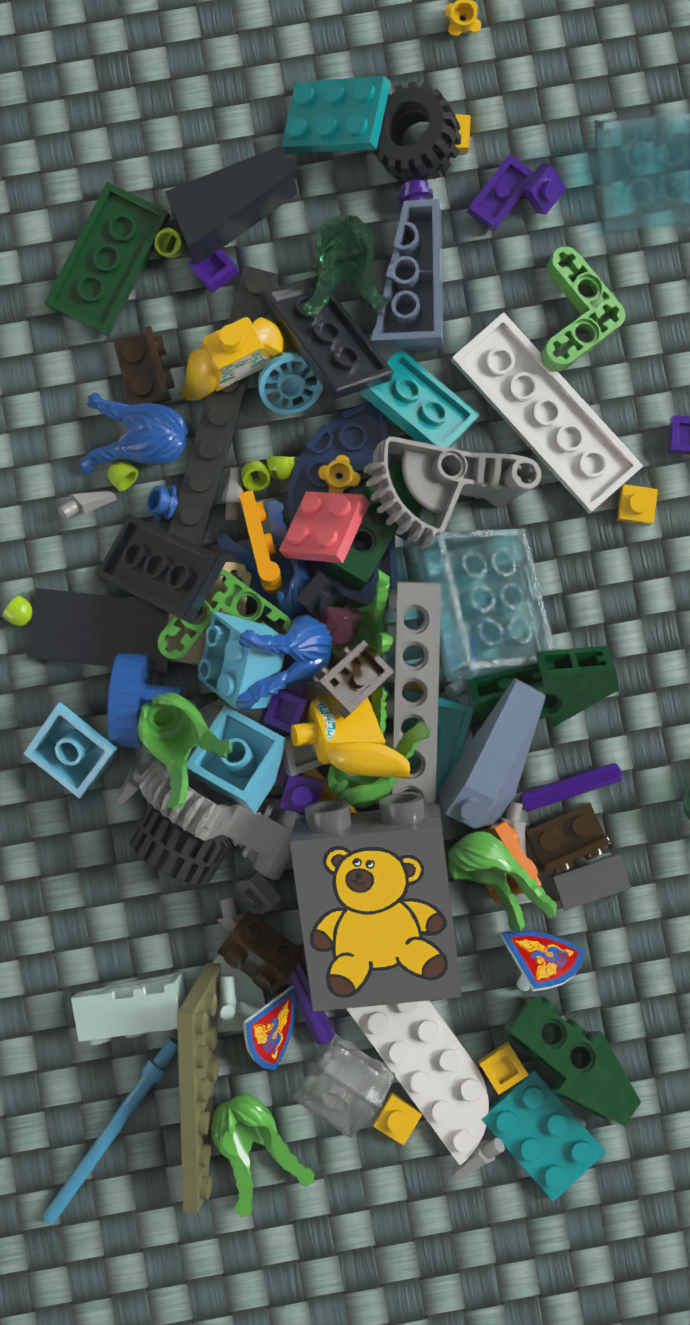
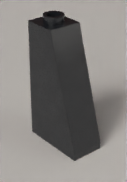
M281 146L165 191L172 214L194 265L210 258L215 254L214 252L225 247L298 194L295 179L300 177L298 168L293 157L287 159Z

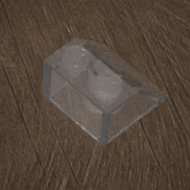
M335 1034L320 1052L292 1096V1099L352 1138L381 1108L396 1074L386 1068L379 1060L371 1058L356 1048L349 1040Z

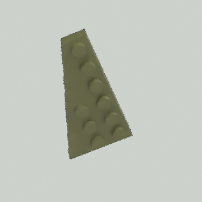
M207 962L177 1012L183 1213L198 1214L204 1199H209L212 1189V1178L208 1176L211 1158L210 1124L212 1119L214 1082H216L219 1072V1062L215 1060L218 1041L217 1022L221 963Z

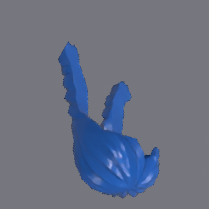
M95 392L88 396L89 401L86 403L88 407L97 409L104 416L110 417L112 420L123 422L128 431L125 432L119 441L112 442L110 445L102 446L101 448H95L90 453H87L85 457L79 459L80 470L85 475L90 474L99 463L106 464L117 459H130L143 464L167 465L181 456L187 445L186 441L188 439L186 436L188 431L181 415L172 408L152 403L129 405L104 400L100 394Z
M273 499L268 502L267 511L269 514L270 531L279 550L288 531V526L282 521L284 518L282 514L284 505ZM221 534L217 538L218 547L234 554L246 566V569L252 573L257 594L286 614L289 619L305 610L296 598L313 578L311 571L303 560L285 558L281 554L279 568L283 585L279 592L270 594L262 588L254 552L249 547L234 541L229 534ZM264 607L263 613L265 615L269 614L271 610Z
M301 615L291 621L292 626L286 635L261 636L255 634L253 630H246L240 634V645L246 648L255 647L267 653L277 655L289 654L291 656V665L286 671L258 681L246 692L239 695L235 701L236 707L250 710L261 697L278 694L279 689H285L288 685L309 681L325 665H328L331 659V642L333 638L330 636V631L326 629V624L320 623L318 619H313L311 616Z

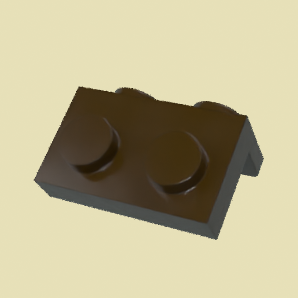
M246 911L217 951L229 966L240 969L252 978L257 987L268 990L273 995L289 978L304 955L302 949L251 911Z

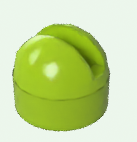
M165 228L156 235L155 248L162 256L176 258L184 251V239L174 229ZM174 236H175V237H177V239H176V242H175V245H174V248H173L172 252H170V250H171V248H172V246H173Z
M266 456L267 469L271 478L286 480L292 475L294 457Z
M118 460L115 464H111L107 471L109 481L119 491L127 490L136 481L139 473L132 464L124 460Z
M255 460L247 462L243 466L241 478L248 490L260 491L268 486L270 474L263 462ZM257 471L259 478L252 479L251 472Z
M18 595L6 607L2 617L13 625H26L32 619L33 609L25 598Z

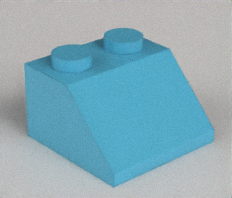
M60 702L53 709L23 754L80 799L99 780L116 756L117 747Z
M224 705L209 729L220 740H229L233 745V753H228L227 758H223L218 754H212L197 746L186 763L187 770L196 781L255 814L275 783L287 740L283 736Z

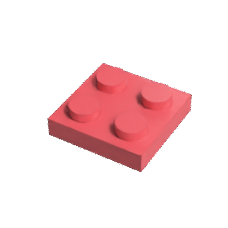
M306 492L279 551L285 558L343 563L370 504L369 501L362 494Z

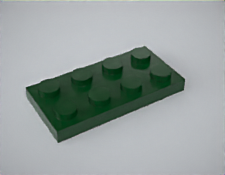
M106 182L44 302L47 308L109 337L155 248L156 235L165 228L170 218L169 212Z

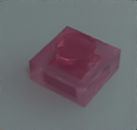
M326 607L320 623L326 624V629L330 631V636L333 638L331 644L352 646L363 617L359 609Z

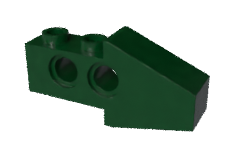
M401 458L388 467L390 479L402 503L411 513L419 518L423 506L414 499L405 484ZM367 483L352 493L364 495L370 503L354 539H360L366 544L367 551H357L351 544L343 563L328 562L324 568L326 572L359 592L369 580L394 535H396L399 526L396 522L386 525V520L390 517L386 511L381 513L384 517V522H375L370 518L369 511H377L382 504L380 500H370L371 495L376 492V489L366 487ZM406 531L402 535L396 536L407 541L409 533Z
M608 646L535 652L537 663L468 679L479 728H481L514 678L545 694L546 697L539 719L550 717L552 726H557L619 690L617 673Z
M541 995L538 998L536 996L526 997L501 1032L557 1077L549 1088L550 1091L614 1125L625 1126L641 1101L604 1034L601 1031H590L584 1037L583 1035L586 1031L575 1021L569 1018L565 1021L556 1014L557 1007L550 1000ZM545 1024L551 1025L555 1032L554 1040L550 1044L545 1043L541 1036V1030ZM575 1047L579 1048L583 1055V1061L577 1068L570 1061V1053Z

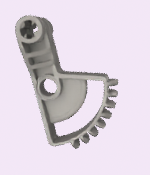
M388 437L386 440L381 441L373 452V463L368 464L364 468V473L373 476L366 482V487L376 489V492L371 495L370 500H380L382 504L377 509V513L381 514L386 511L390 517L387 518L386 525H391L394 522L399 525L396 535H402L407 531L409 533L408 543H413L419 538L420 549L428 548L433 540L445 532L460 494L473 496L476 499L483 498L493 506L502 507L536 487L541 480L539 465L528 457L513 454L472 453L397 437ZM388 453L403 456L402 473L409 492L419 504L437 513L432 526L421 521L411 513L398 497L390 479ZM441 463L449 468L451 476L443 471Z
M153 761L149 768H146L139 787L143 796L153 805L154 809L161 812L162 816L168 817L172 823L179 825L183 830L204 841L219 835L231 838L232 844L235 847L237 844L241 847L243 857H248L253 862L251 865L256 871L273 880L281 878L292 858L290 838L295 820L306 818L305 814L281 809L279 807L280 798H265L254 814L196 781L189 771L187 773L188 795L186 803L182 804V808L171 809L167 807L172 788L170 786V773L166 765L161 761Z

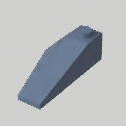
M514 678L436 792L446 815L473 828L496 824L515 797L546 696L544 693Z

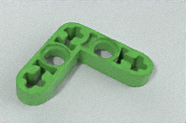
M562 246L555 250L548 260L547 272L582 316L553 336L542 349L541 360L544 366L554 372H561L567 369L615 333L624 322L626 316L623 306L581 255L575 249L568 246ZM567 262L570 266L562 268L558 263ZM578 274L579 276L572 282L570 278H574ZM586 284L590 286L594 296L592 298L582 296L578 291V285ZM603 315H612L613 319H608L599 327L597 322ZM577 328L586 329L591 335V342L584 343L580 341L576 336L575 330ZM568 344L570 348L563 357L558 356L556 358L553 355L554 351L557 352Z
M222 569L217 580L221 576L225 577L224 585L228 589L225 593L218 591L211 600L218 602L214 609L211 608L206 600L204 601L202 606L207 611L205 621L194 625L181 620L187 628L196 631L193 638L188 633L183 636L181 643L184 645V648L181 652L173 650L172 653H169L166 650L169 646L165 641L168 635L175 637L181 631V628L175 626L180 618L173 616L158 638V648L169 659L178 660L184 658L210 625L212 612H219L221 609L232 616L255 622L261 617L264 607H267L271 612L266 617L272 622H277L279 619L285 622L283 629L286 631V634L289 632L292 623L286 614L228 571ZM243 597H252L258 604L257 612L251 617H243L237 611V603Z

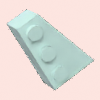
M179 972L77 992L71 998L78 1042L90 1041V1045H97L111 1041V1037L125 1036L126 1038H133L148 1032L177 1029V1012L187 997L183 973Z

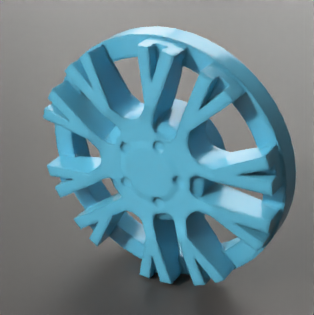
M288 351V353L282 352V355L277 358L273 356V359H269L263 371L259 372L258 390L263 403L272 411L280 414H296L311 407L319 398L323 385L318 379L317 382L305 381L308 377L313 376L314 373L309 367L304 370L308 365L298 353ZM292 361L299 362L296 367H291ZM286 363L287 369L281 370L280 365ZM274 369L278 371V374L275 376L269 375ZM305 388L313 391L312 395L304 391ZM278 392L271 401L266 396L270 393ZM301 396L304 402L293 406L292 399ZM283 397L286 398L284 406H280Z

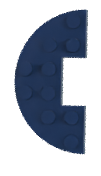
M372 403L361 404L342 412V415L333 419L327 425H323L305 445V449L293 469L289 485L288 514L290 525L306 492L329 493L328 484L325 480L319 478L318 472L321 466H328L339 455L347 456L353 471L357 473H364V468L368 464L373 463V452L381 441L388 438L387 416ZM388 453V467H390V457H389V453ZM341 473L336 474L337 479H341L343 477ZM357 486L348 487L343 490V494H352L357 489ZM395 538L390 542L369 580L360 592L326 572L324 568L328 562L304 560L315 575L320 571L330 579L343 597L367 606L373 602L377 569L390 577L389 589H396L398 573ZM353 540L352 546L354 549L360 552L367 551V546L362 540ZM389 596L387 602V609H389Z

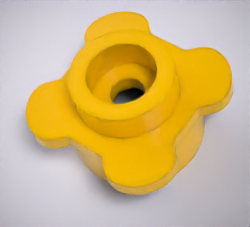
M458 0L454 4L450 3L446 6L444 14L449 18L448 32L451 36L458 37L461 33L465 32L476 34L480 31L481 22L477 19L478 6L476 2L472 0ZM460 17H465L466 20L461 21Z
M345 455L337 456L336 460L329 463L328 466L323 465L319 469V478L326 481L329 486V493H343V490L350 486L355 487L360 482V475L353 471L352 466L349 464L350 460ZM341 473L343 477L341 479H337L336 474Z

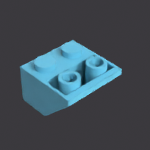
M212 612L210 625L206 631V643L202 660L198 666V679L234 709H241L236 707L235 701L238 696L246 692L258 681L280 673L285 654L267 653L255 647L246 648L239 644L240 634L246 630H253L255 634L261 636L278 635L269 626L221 612ZM270 694L268 697H261L251 709L268 708L273 694Z

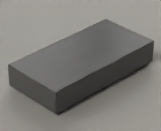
M620 854L552 875L564 911L631 889Z

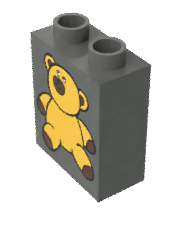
M400 792L386 795L379 799L380 810L350 813L347 801L327 800L316 802L305 808L306 818L295 820L290 838V848L313 1012L461 997L440 804L424 805L423 795L420 793Z

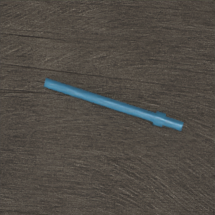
M169 1037L156 1057L148 1060L141 1070L143 1075L42 1215L45 1221L50 1224L55 1223L154 1083L158 1084L167 1072L165 1067L178 1051V1041Z

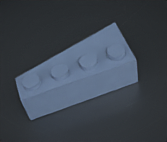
M439 199L403 202L394 241V250L386 274V284L383 296L380 299L376 326L371 337V343L378 352H397L400 349L403 351L443 350L442 225Z

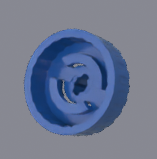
M118 653L115 658L108 697L109 741L114 746L142 748L143 743L139 738L137 729L138 718L142 706L147 702H151V697H154L156 694L163 695L169 692L183 697L182 687L152 685V666L149 655Z

